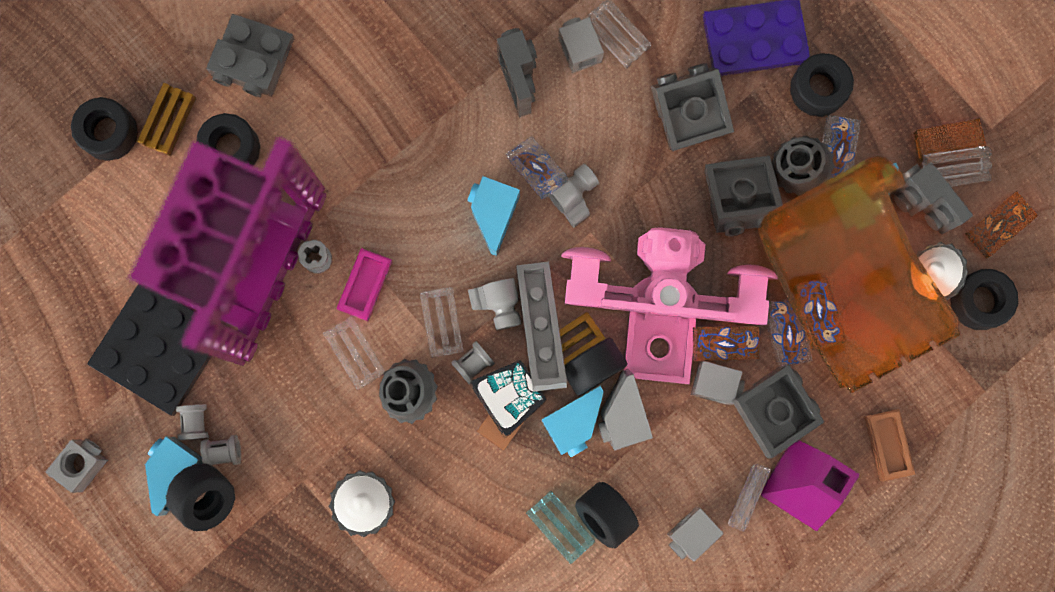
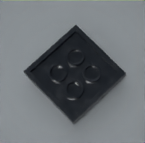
M138 284L87 365L170 416H175L177 413L176 407L182 405L212 356L181 345L196 313L195 311L174 299Z

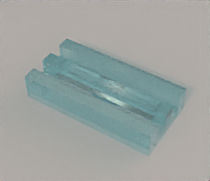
M551 490L526 512L570 564L596 542ZM550 500L586 540L582 545L546 506ZM540 509L576 549L572 554L536 515Z

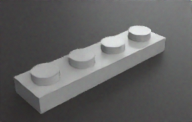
M549 262L516 265L533 392L567 388Z

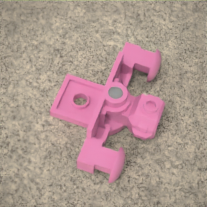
M652 228L638 238L637 255L644 261V264L651 272V276L643 279L633 288L598 283L600 262H611L610 257L601 250L589 247H575L564 251L561 255L563 258L573 259L571 280H567L564 304L629 311L625 348L627 366L623 370L629 369L634 374L635 379L690 384L696 318L767 325L769 301H766L768 280L778 279L776 273L766 267L740 265L731 268L727 275L739 277L737 298L698 295L694 288L686 282L688 272L704 261L705 244L699 239L696 232L690 230ZM661 338L668 344V352L662 358L655 357L650 351V344L654 339Z

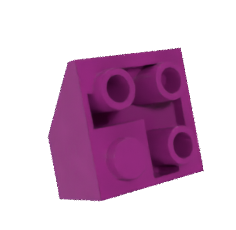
M798 440L786 448L762 487L760 496L813 530L818 531L843 504L860 474L832 456Z

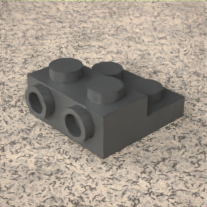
M232 14L222 40L217 39L206 69L213 76L212 80L227 87H231L232 83L242 86L244 92L256 97H261L262 93L273 96L293 44L294 36L291 33Z
M513 28L505 31L500 38H497L498 61L520 118L531 114V106L535 102L533 93H536L533 83V69L537 68L535 61L537 54L532 40H525L522 30Z
M707 63L688 68L689 74L678 78L676 73L660 76L657 78L658 84L651 86L658 116L662 119L671 151L734 132L719 69L714 67L708 68Z
M770 156L705 164L704 172L711 197L710 208L716 233L725 232L726 236L733 237L742 234L745 229L757 228L760 232H769L781 224L784 207Z
M932 162L922 169L916 164L894 180L893 186L895 189L892 190V193L895 195L894 200L897 206L903 212H908L910 216L922 210L926 214L925 220L933 230L939 231L941 235L974 216Z
M790 365L776 368L755 382L753 387L732 400L767 459L775 457L824 423L820 416L818 404L808 396L802 386L801 376Z

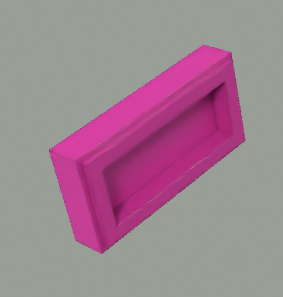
M361 248L336 309L369 321L392 260Z

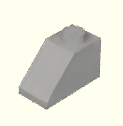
M629 369L623 370L600 412L603 422L598 423L603 442H610L614 451L653 438L634 374Z

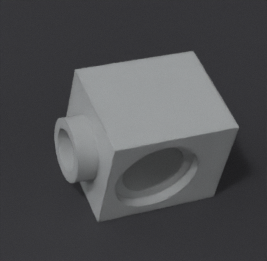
M590 17L583 20L580 18L570 19L562 25L563 27L559 28L558 40L572 73L602 62L604 52Z
M702 361L698 364L691 395L725 405H733L732 400L741 395L744 390L745 381L740 380L742 371Z
M87 438L84 441L71 439L45 473L69 492L79 493L86 489L108 460L100 454L102 448ZM79 454L85 460V466L81 472H77L74 468V459Z
M695 507L667 535L673 540L669 546L682 560L687 556L690 560L695 561L724 533L701 508Z

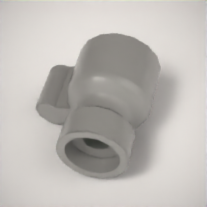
M584 163L574 170L572 177H560L556 181L557 188L554 192L550 193L549 189L546 190L550 200L565 215L573 227H576L590 216L589 209L583 198V192L591 191L599 184L596 175Z
M514 278L495 281L482 287L468 290L472 310H493L496 316L493 320L496 331L522 324L520 315L514 308L519 300Z

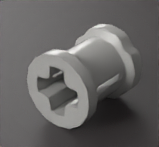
M318 240L305 241L298 250L300 263L312 273H323L331 266V252ZM311 252L316 254L319 252L322 258L319 262L316 260L312 261L309 254Z
M477 341L472 344L473 348L459 360L451 362L468 384L487 366L492 367L495 364Z
M207 404L176 407V412L180 413L181 434L178 435V440L209 438L208 432H205L204 411L207 410Z
M231 435L229 439L212 442L209 439L201 441L202 463L213 466L232 462L233 465H239L241 463V446L238 436Z

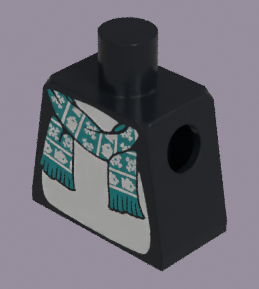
M521 360L470 382L471 388L504 438L511 435L546 401L542 391L533 392L530 371L528 372Z

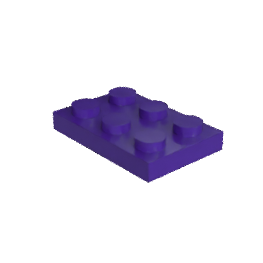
M781 0L706 11L703 14L711 66L719 69L720 76L799 65L810 57L800 0Z

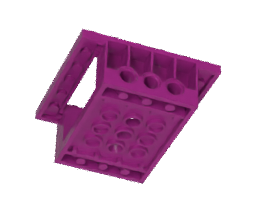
M277 138L263 170L193 141L128 279L197 310L181 345L244 366L246 361H251L257 350L258 344L255 343L259 331H264L270 322L272 314L269 310L273 301H278L284 291L285 283L282 281L287 270L292 271L298 261L299 255L296 251L301 240L306 241L311 233L313 223L310 220L315 210L320 211L325 202V187L293 143L283 138ZM281 187L296 203L295 206L281 201L283 197ZM219 320L237 327L238 330L236 331L223 324H220Z

